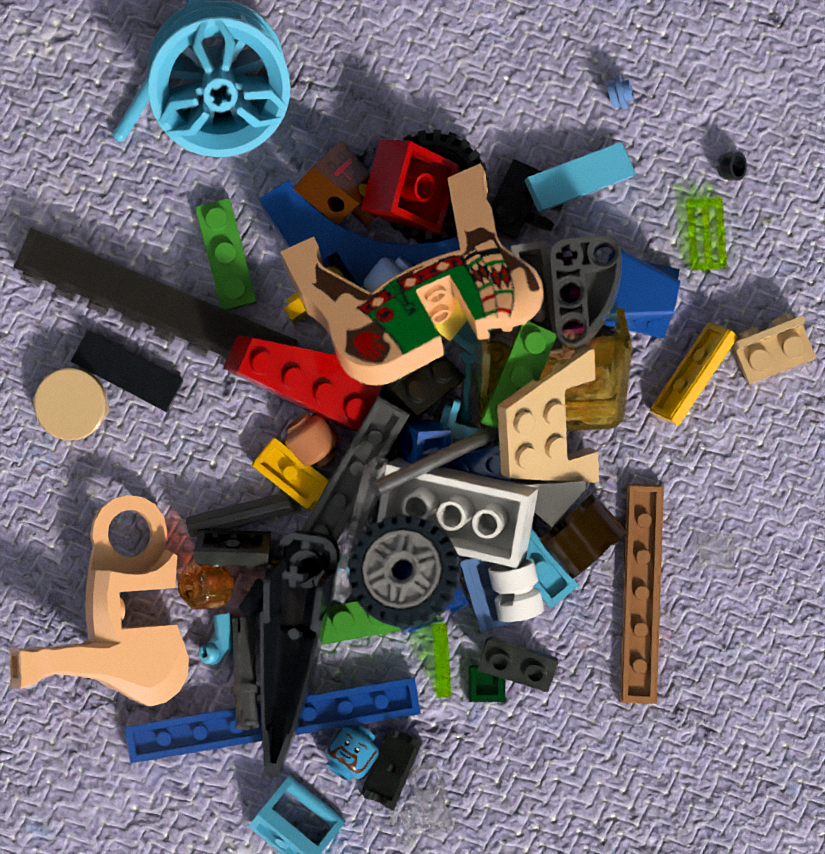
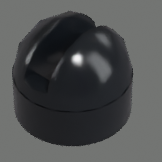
M727 152L718 158L719 166L716 167V171L722 179L739 181L745 177L747 161L742 152Z

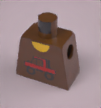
M341 140L292 188L336 224H340L352 213L367 228L377 217L361 209L370 173Z

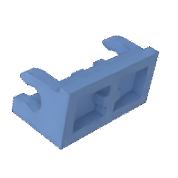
M472 558L461 561L459 565L479 633L515 623L498 620L494 599L499 594L492 591L488 569L496 563Z

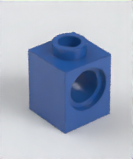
M434 419L416 420L414 422L407 420L399 433L398 456L411 464L451 445L452 430ZM449 462L441 466H449Z

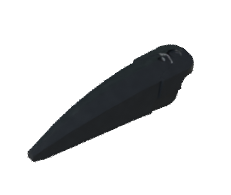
M297 530L284 535L278 544L276 554L269 563L264 577L263 608L260 611V692L263 761L266 776L279 778L296 736L315 675L329 607L335 594L340 549L336 540L327 534Z

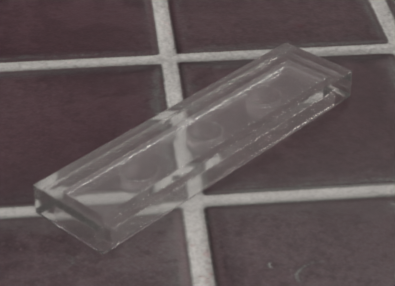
M375 456L364 468L337 571L333 598L335 601L344 603L352 593L347 575L349 574V568L347 567L348 559L352 557L351 550L353 545H357L359 542L358 537L362 532L366 533L370 529L369 526L372 523L378 496L372 490L371 483L384 477L388 459Z

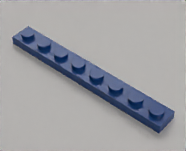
M415 677L309 695L296 735L421 714ZM257 704L259 727L253 729L252 725H250V730L235 728V708L125 727L130 764L262 741L261 704Z

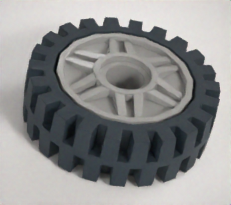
M404 514L393 518L391 516L382 518V522H375L369 526L370 529L366 533L362 532L358 537L359 542L352 547V557L348 559L347 567L349 568V574L347 575L353 596L370 616L387 625L413 628L419 627L423 623L432 622L433 618L437 615L441 616L445 612L448 604L451 605L455 599L454 594L459 589L461 567L455 547L439 527L421 517ZM406 562L411 563L413 566L411 576L406 580H398L396 578V570L399 565Z

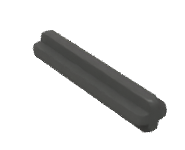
M284 492L196 514L186 518L187 530L190 537L194 538L197 537L198 529L226 530L289 514L293 511L290 496Z

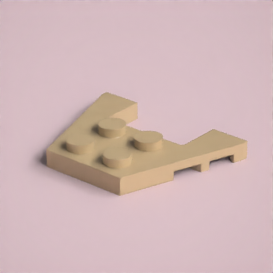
M587 345L579 347L575 350L576 355L564 364L556 363L552 366V372L538 382L532 380L497 405L502 475L510 479L599 482L598 451L588 447L567 454L565 390L567 388L595 380L594 348Z

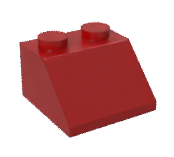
M380 139L361 209L390 222L440 234L450 200L447 178L457 174L459 165L411 141Z

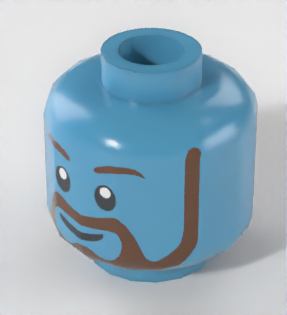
M357 725L355 729L346 726L340 728L324 751V755L328 760L325 764L326 767L347 782L351 778H363L379 755V750L373 743L376 738L375 735L361 725Z

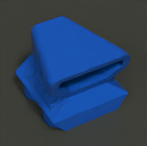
M620 249L622 255L620 288L615 304L603 325L665 339L679 292L680 280L678 278L680 269L646 262ZM613 250L612 254L609 253L607 262L614 258L615 252Z

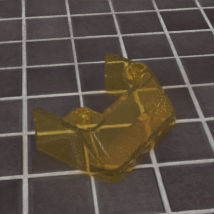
M624 308L616 310L614 336L597 337L587 344V346L594 348L595 380L565 390L566 431L611 429L618 426L625 417L632 344ZM476 337L475 364L478 417L480 427L485 429L489 426L481 423L480 420L510 347L501 341L478 340ZM569 359L547 360L539 380L551 373L552 366L556 363L564 364Z

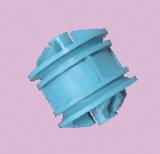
M229 0L198 1L181 8L171 15L162 24L152 41L148 56L149 100L157 122L163 131L177 144L191 152L204 156L230 157L256 148L266 141L278 128L285 116L290 99L289 72L276 33L269 23L257 12L243 4ZM223 36L221 46L213 45L207 47L203 38ZM246 44L251 47V49L242 50ZM183 52V53H185L188 57H178V56ZM266 67L265 77L234 76ZM169 79H202L171 88ZM230 109L232 113L231 116L214 118L215 111L224 112Z

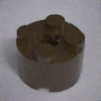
M592 493L539 541L560 567L573 579L599 559L610 545L613 546L627 531Z

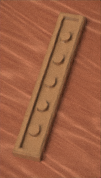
M626 485L625 530L627 533L625 534L619 695V702L657 704L664 485Z

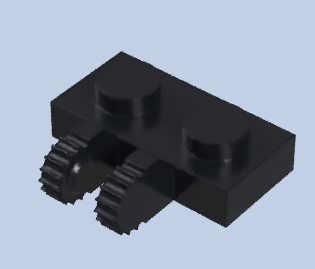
M512 160L491 207L497 232L517 240L524 222L546 231H552L554 223L550 219L529 212L534 201L527 188L525 179L542 171L518 160ZM563 204L550 210L560 212Z

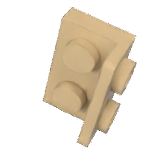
M792 313L771 321L772 328L760 332L757 326L738 334L740 340L733 344L732 349L747 385L816 359L803 326L806 322L804 316L794 319Z

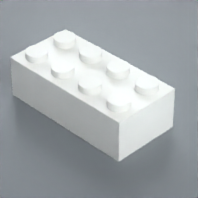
M400 457L396 458L386 465L385 476L409 465V463ZM439 466L381 494L377 523L382 522V518L389 516L393 518L397 517V515L405 514L407 516L421 517L439 527L448 536L458 555L517 568L527 556L539 488Z

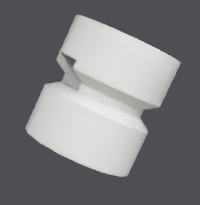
M526 558L517 568L495 564L488 569L492 591L499 594L494 599L499 621H522L536 617L544 612L541 591L534 587L538 582L534 559Z

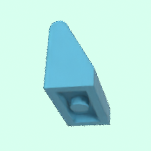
M289 775L248 827L281 854H321L346 823V820L293 776ZM285 791H288L331 827L318 845L314 844L272 809Z

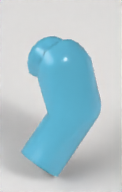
M231 613L213 615L215 635L206 645H202L198 651L199 659L204 664L215 665L222 662L233 649Z

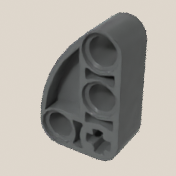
M599 235L563 239L555 243L551 249L550 262L556 332L561 344L569 350H576L587 345L599 332L615 304L621 282L622 255L618 242L610 236ZM608 247L615 252V256L610 262L600 263L594 258L596 251L600 248ZM570 251L572 256L577 259H572V265L564 266L563 260L559 258H564L563 253ZM567 287H576L581 291V295L577 301L566 303L561 299L562 291ZM568 324H581L584 327L582 336L575 340L566 338L563 334Z

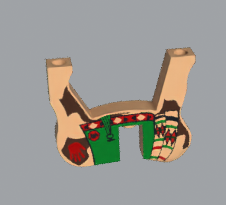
M481 163L447 178L460 250L413 266L381 285L373 293L323 267L320 250L314 237L280 251L286 273L307 314L317 320L329 333L339 364L355 380L370 385L391 383L443 356L441 336L434 324L446 321L450 317L451 311L456 310L454 297L478 340L489 339L488 329L502 328V331L511 332L514 326L525 325L540 309L543 301V286L539 275L531 265L504 248L497 238L492 208L486 199L488 188L485 170Z

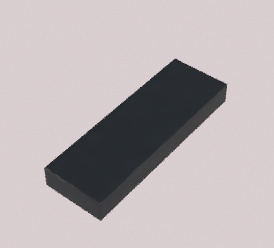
M89 330L85 333L71 359L73 364L86 369L90 373L166 413L184 383L177 376Z

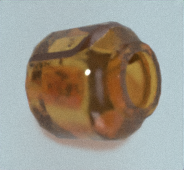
M191 563L184 569L178 580L180 597L189 607L195 610L223 607L228 603L234 590L233 576L225 565L210 567L206 564Z

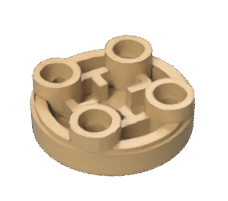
M68 367L50 373L41 381L34 397V410L40 425L49 434L62 440H79L93 434L99 429L109 413L108 398L102 383L92 373L80 367Z

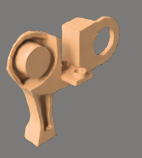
M124 495L109 500L99 508L91 525L90 539L93 547L85 592L88 640L83 643L60 644L48 647L9 648L11 688L22 689L36 684L42 678L53 674L86 677L97 680L106 687L117 690L129 699L148 707L166 703L180 692L188 676L189 657L178 625L159 624L121 627V621L125 617V605L123 600L120 599V592L176 588L177 555L166 549L168 531L165 518L156 504L143 497ZM126 510L136 511L142 515L147 521L150 530L147 546L141 553L132 557L122 556L117 553L111 546L108 537L111 521L120 512Z

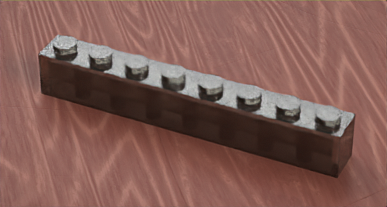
M30 228L13 267L22 274L20 280L37 288H40L42 283L55 288L53 294L70 302H73L75 297L88 302L86 308L103 316H106L108 311L120 315L119 322L136 330H139L141 325L154 330L152 336L164 342L173 344L174 339L188 344L185 350L197 356L206 358L209 353L221 358L219 364L224 366L238 335L299 347V342L296 339L33 228Z

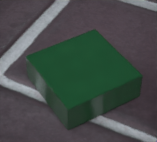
M468 665L469 702H506L505 679L478 671L479 665Z

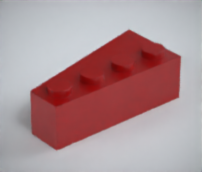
M239 335L223 366L224 370L314 414L321 415L345 429L357 432L383 387V384H365L349 376L343 370L337 356L334 354Z

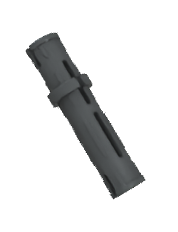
M237 617L231 620L234 660V686L231 687V696L235 697V728L240 730H250V725H252L253 729L259 727L257 696L261 692L256 680L255 619L253 617H240V622Z

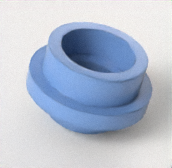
M621 74L615 75V79L607 81L612 106L614 109L620 107L623 110L629 109V101L634 100L631 82L629 79L623 80Z

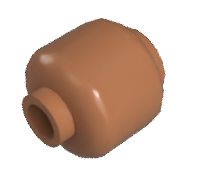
M305 412L285 428L288 433L285 437V445L304 466H311L316 463L318 467H322L335 457L336 453L333 449L338 443V435L323 416L318 414L310 415L309 412Z

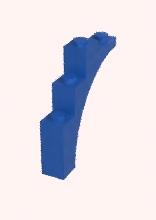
M287 180L259 198L260 206L288 248L314 237L320 250L323 267H333L334 263L332 260L338 258L354 284L366 290L364 287L365 278L381 258L387 257L395 261L400 256L412 266H416L432 258L460 250L458 236L439 242L408 245L380 242L352 233L328 220L292 189L294 185L290 180Z

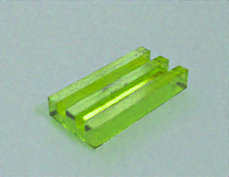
M723 198L686 199L690 272L726 270L727 256ZM709 207H714L718 262H712ZM695 208H701L704 263H698Z
M432 624L436 697L449 698L452 692L448 629L445 624Z

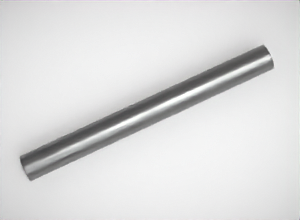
M490 426L372 482V490L377 496L498 439L499 430Z

